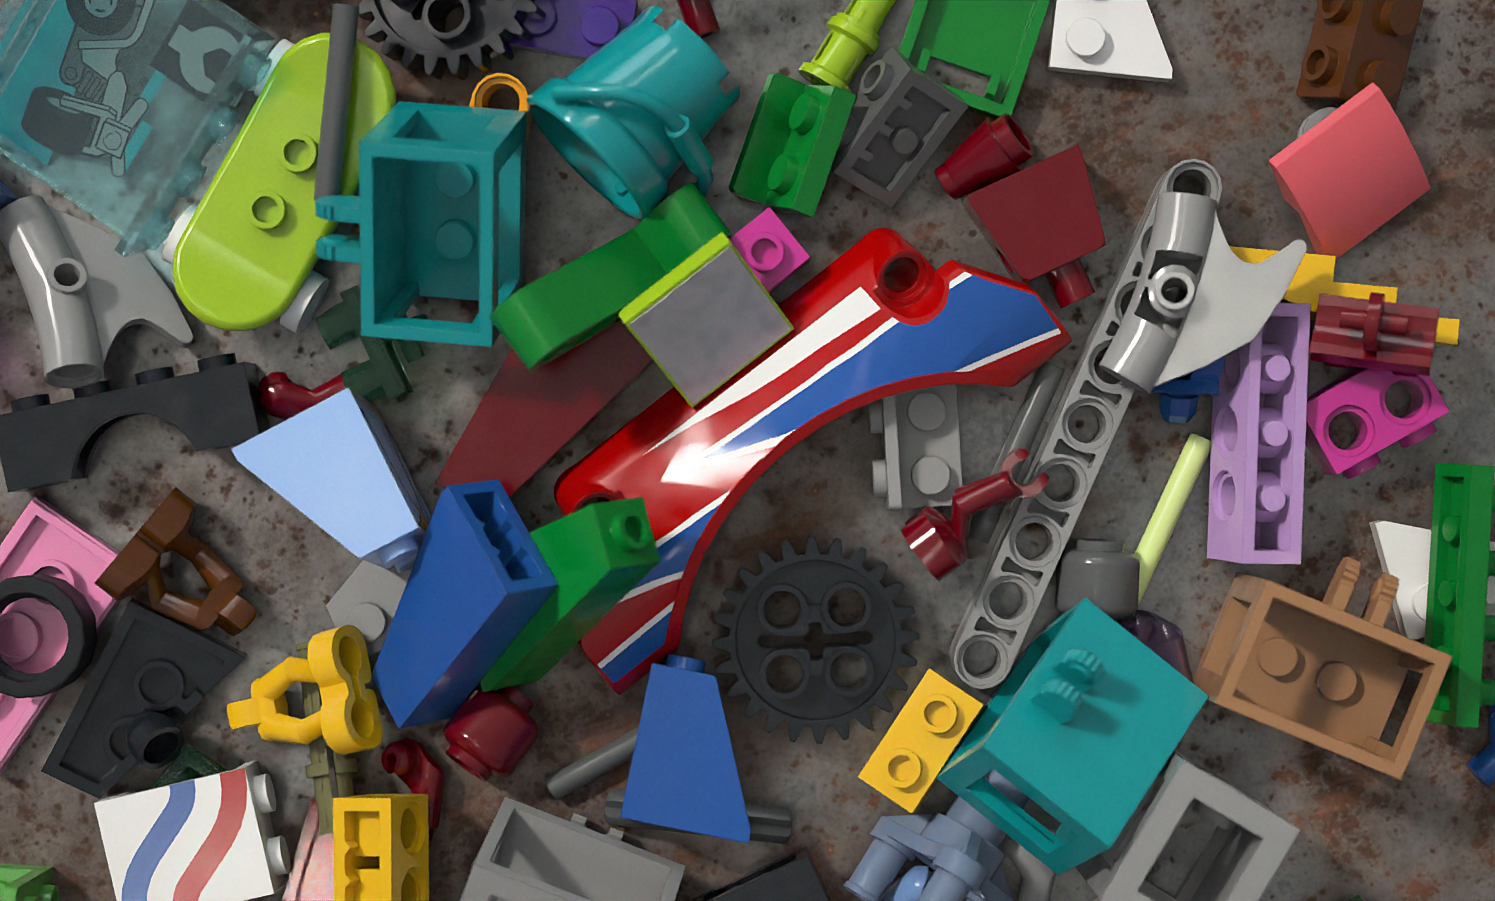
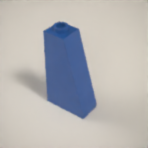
M499 479L446 486L439 497L372 672V679L399 729L450 719L455 710L464 702L559 586Z

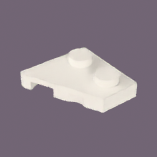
M1054 0L1047 65L1048 71L1166 83L1172 79L1173 69L1147 0Z

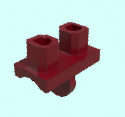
M1371 292L1369 300L1320 294L1313 336L1309 348V360L1325 362L1327 366L1351 368L1356 366L1391 371L1392 374L1403 376H1429L1440 308L1385 302V294Z

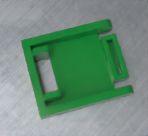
M916 0L899 51L905 55L915 68L925 73L929 60L932 58L988 77L989 80L983 97L943 83L940 84L959 95L968 105L966 109L968 111L985 117H992L995 120L1004 113L1011 116L1050 0Z

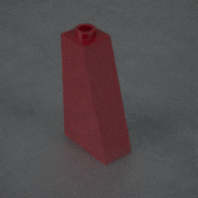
M622 322L616 323L534 371H529L511 348L435 484L445 489L449 485L499 479L509 499L512 500L655 361Z

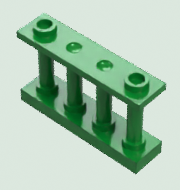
M1435 463L1424 645L1453 657L1426 721L1452 727L1478 728L1481 705L1495 706V680L1481 679L1484 642L1495 641V615L1485 614L1488 577H1495V551L1490 550L1492 512H1495V466Z

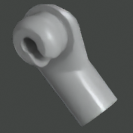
M1007 835L999 850L1005 855V858H1011L1014 866L1022 875L1017 901H1049L1056 873Z

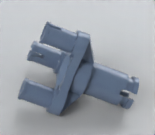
M992 770L982 777L1022 810L1024 809L1030 798L997 771ZM957 794L944 815L934 812L933 814L880 816L869 834L874 840L849 880L843 885L845 889L863 901H881L905 861L913 862L914 859H917L935 871L917 901H964V899L966 901H1014L1002 867L1005 855L999 850L1007 834Z

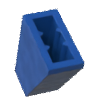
M668 654L666 666L655 663L651 665L620 817L749 843L751 828L716 676L704 674L705 661Z

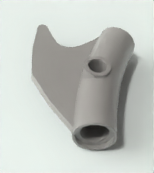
M1160 193L1158 195L1149 245L1135 290L1121 324L1099 366L1125 384L1149 395L1153 388L1203 369L1249 344L1257 337L1283 299L1306 253L1307 244L1305 241L1297 239L1263 262L1255 264L1246 263L1231 251L1217 217V201L1215 199L1190 193ZM1176 287L1182 289L1187 296L1181 302L1170 303L1162 295L1167 289Z
M39 195L20 198L0 210V240L13 263L28 300L38 336L46 383L53 387L74 389L93 385L100 381L104 376L103 366L114 341L125 328L131 325L143 324L149 326L181 348L190 347L193 334L172 292L142 252L92 224L48 206L44 198Z

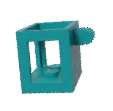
M399 101L359 142L360 197L332 195L316 199V216L318 218L329 221L360 223V236L334 234L317 239L316 256L330 261L360 263L361 336L492 347L501 333L489 318L490 314L507 298L524 287L527 111ZM418 296L479 301V313L472 323L403 318Z
M1083 598L1034 636L936 778L1053 872L1060 875L1112 847L1209 696L1091 601ZM992 770L997 771L1061 822L1055 834L1042 826L982 777Z

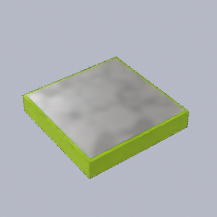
M723 232L719 233L617 313L691 408L795 329Z

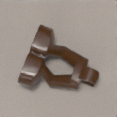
M175 487L94 584L116 601H120L134 594L146 583L151 610L198 628L201 631H205L215 623L229 635L236 636L248 628L255 619L257 612L247 601L236 595L243 587V581L206 542L188 534L194 520L196 502ZM174 550L193 564L211 590L203 600L167 591L160 569L161 555L163 553Z

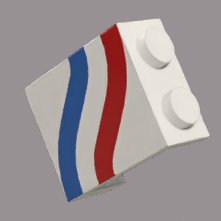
M257 760L244 763L234 770L149 790L135 792V789L111 794L94 803L117 901H245L274 894L286 883L284 874L291 871L290 855L286 841L282 835L275 837L269 813L276 810V796L273 783L267 773L260 774Z

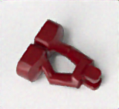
M1019 447L1010 452L1004 458L999 473L955 489V494L952 495L951 520L928 505L905 522L906 526L901 529L905 540L936 580L941 581L966 561L970 515L1001 503L1007 506L1017 497L1031 498L1047 486L1049 476L1045 471L1029 484H1022L1015 480L1012 474L1013 467L1016 463L1024 461L1031 454L1026 447Z

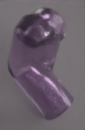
M1137 610L1133 616L1121 620L1119 625L1194 684L1183 632L1176 624L1150 610Z

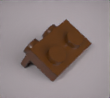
M1318 0L1317 13L1307 52L1302 62V72L1296 91L1297 96L1306 100L1333 101L1343 105L1373 82L1381 89L1395 112L1424 0Z

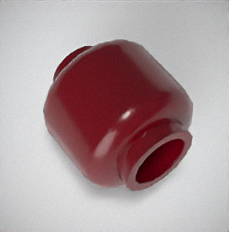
M481 686L475 687L464 702L455 710L443 728L444 737L450 745L445 751L446 755L464 770L484 782H487L491 775L502 778L510 776L539 735L535 721L528 715L534 706L533 703L513 687L498 689L497 692L495 690L483 692Z

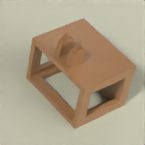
M1347 556L1337 566L1322 602L1269 580L1236 572L1191 682L1209 696L1208 700L1402 780L1453 656L1383 628L1398 591V577L1386 572L1378 577V580L1374 582L1362 615L1358 618L1344 612L1353 589L1359 580V571L1361 569L1359 561ZM1408 670L1423 675L1392 747L1380 741V737Z

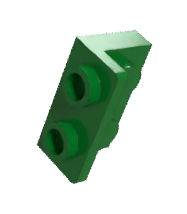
M770 73L766 79L733 172L729 191L767 208L770 207L772 210L780 213L814 217L857 95L837 86L806 85L781 73Z

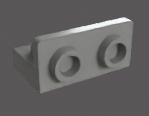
M956 384L914 389L869 403L870 434L882 433L883 459L872 460L874 498L886 497L887 510L923 508L928 505L931 507L952 506V495L955 494V489L963 486Z

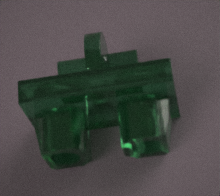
M356 285L341 292L340 295L343 302L334 305L315 320L330 350H336L357 339H361L370 360L341 372L346 389H352L368 401L381 399L385 396L388 399L398 400L415 392L394 345L399 343L409 364L425 357L419 341L361 336V289L359 285ZM427 314L412 317L413 319L429 320Z

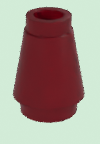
M1004 113L996 120L992 117H987L945 162L935 169V172L945 191L954 200H958L965 194L968 195L1025 169L1024 162L1034 156V150L1018 123L1009 114Z

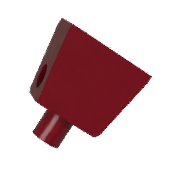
M1078 144L975 191L963 199L962 204L966 212L1013 280L1025 284L1045 275L1060 309L1095 293L1080 258L1106 246V241L1084 157Z

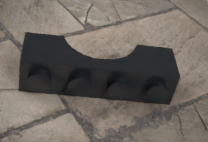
M229 353L198 360L199 372L175 377L173 367H164L135 374L137 385L113 390L111 380H106L86 387L74 388V399L51 404L49 394H40L10 401L12 412L0 415V458L7 491H30L88 478L92 456L101 439L120 422L138 415L150 414L172 423L185 434L196 451H214L246 442L270 429L267 412L260 404L261 395L258 390L260 380L256 364L247 362L237 363L235 353Z

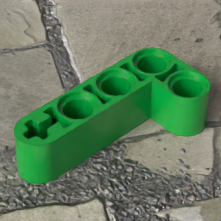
M689 183L657 205L634 229L523 287L502 302L490 314L489 318L529 371H534L622 321L617 314L620 310L719 233L723 232L728 239L733 234L696 185Z

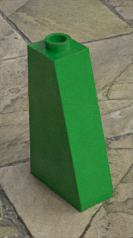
M643 497L591 504L529 533L559 586L482 678L480 683L483 692L540 680L660 562Z

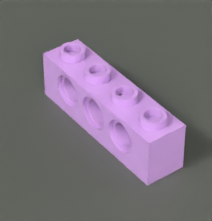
M1279 303L1252 342L1225 356L1223 371L1219 380V395L1213 396L1207 558L1241 564H1301L1311 304Z

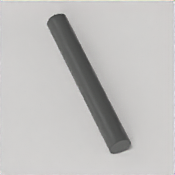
M333 3L313 198L315 201L319 197L341 195L359 6Z
M1045 362L1038 368L991 475L1000 472L1004 458L1013 450L1019 447H1026L1030 450L1064 374V369L1049 362ZM1025 460L1016 463L1013 467L1012 474L1015 480H1017ZM1005 504L994 505L974 513L969 523L968 536L988 544Z
M639 726L546 777L545 782L555 800L563 798L631 760Z

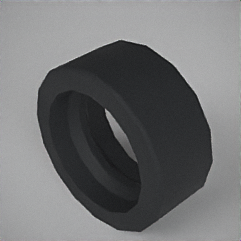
M35 574L6 578L0 582V614L8 605L19 599L34 597L47 601L61 612L67 623L69 639L65 653L56 665L40 673L28 674L14 670L0 656V693L19 699L45 696L76 681L91 663L98 640L96 618L85 596L66 580L46 574Z

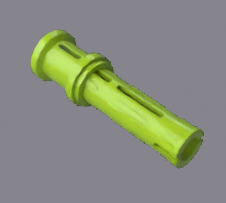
M852 0L844 13L837 12L835 16L830 17L826 24L829 33L812 61L802 63L798 70L799 74L812 85L837 86L851 92L848 85L866 55H874L878 50L880 37L877 32L897 0Z

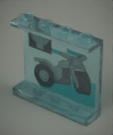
M6 0L0 11V152L122 236L114 250L123 257L141 253L148 249L154 251L164 242L174 226L175 220L169 215L180 197L187 198L202 181L207 170L202 161L213 143L216 145L221 144L234 129L239 119V113L234 109L246 89L253 91L267 75L272 65V59L267 55L277 39L221 0Z

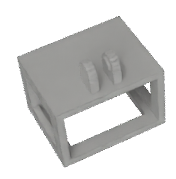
M1174 750L1112 847L1075 866V868L1101 901H1259L1299 834L1300 829L1261 801ZM1162 776L1165 782L1117 862L1112 860L1113 856ZM1189 805L1193 808V811L1216 824L1217 827L1174 897L1145 880V877Z
M505 797L476 857L460 901H675L686 866L622 842L621 839L624 832L611 827L609 833L605 835L588 829L585 825L587 818L574 813L571 821Z

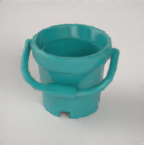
M657 5L648 6L629 26L565 78H551L527 97L528 112L537 127L557 152L604 198L627 215L639 220H643L657 205L673 194H667V183L684 162L690 172L697 176L696 187L704 197L707 196L714 180L711 170L713 158L702 140L740 98L738 86L725 94L723 93L718 84L730 72L711 48L685 23L677 18L665 30L653 22L664 10Z

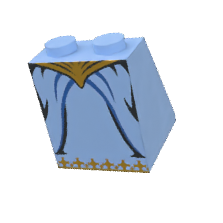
M347 388L232 448L238 462L358 558L385 569L395 566L397 572H404L413 568L432 515L378 407L352 389Z

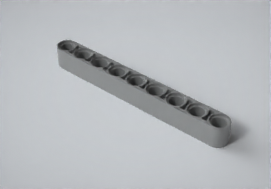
M1198 159L1183 160L1163 173L1154 187L1023 481V484H1029L1051 466L1060 464L1068 468L1073 475V489L1066 498L1059 501H1053L1048 498L1043 490L1031 498L1017 497L951 643L949 651L951 667L957 676L970 687L986 689L998 685L1005 679L1013 665L1135 391V388L1120 380L1115 384H1108L1099 379L1094 368L1095 358L1101 350L1109 348L1124 317L1120 307L1123 296L1127 291L1135 290L1145 260L1148 239L1153 228L1158 195L1160 193L1173 192L1174 180L1177 176L1188 175L1199 182L1202 187V196L1215 199L1218 205L1222 192L1221 178L1216 169L1206 161ZM1169 288L1162 296L1166 301L1174 303L1180 288ZM1079 406L1092 409L1098 416L1100 424L1096 436L1086 443L1079 442L1073 438L1068 428L1069 416ZM1030 523H1038L1047 533V548L1040 556L1026 559L1016 549V536L1023 526ZM1014 582L1022 593L1021 606L1017 612L1010 616L1002 617L995 615L989 603L992 590L1000 583ZM976 641L991 642L996 649L997 655L993 667L983 674L968 672L963 664V656L967 647Z

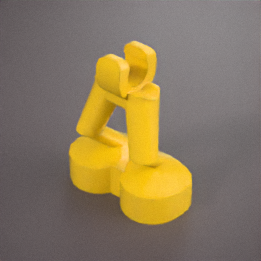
M345 625L313 635L308 644V659L286 658L251 684V699L227 705L228 720L232 729L257 726L261 738L269 742L276 741L307 745L323 735L327 745L335 753L345 755L377 748L382 741L383 730L375 692L372 689H366L365 686L372 679L367 647L361 631L353 625ZM295 682L317 683L322 700L321 710L303 719L289 716L288 703L284 692Z

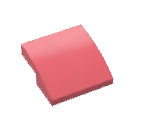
M1373 82L1268 160L1284 200L1300 214L1314 251L1319 255L1336 256L1335 260L1431 189L1419 157L1405 129L1381 89Z

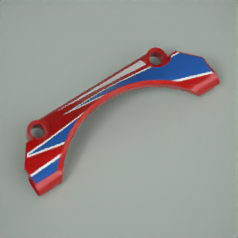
M889 228L875 229L867 233L857 244L781 302L778 307L795 329L701 402L691 408L674 386L580 461L564 470L557 478L554 486V499L564 517L580 510V507L587 500L594 497H599L595 503L643 497L660 557V562L578 642L581 649L607 684L618 695H621L650 672L652 663L660 664L668 658V654H673L678 650L684 612L691 586L705 552L719 527L741 496L765 470L790 448L822 426L852 410L879 399L914 389L953 384L1014 387L1071 343L1072 339L1067 330L1050 308L1041 300L1039 295L1027 284L952 259L937 270H934L929 261L896 230ZM900 258L894 269L884 274L888 265Z

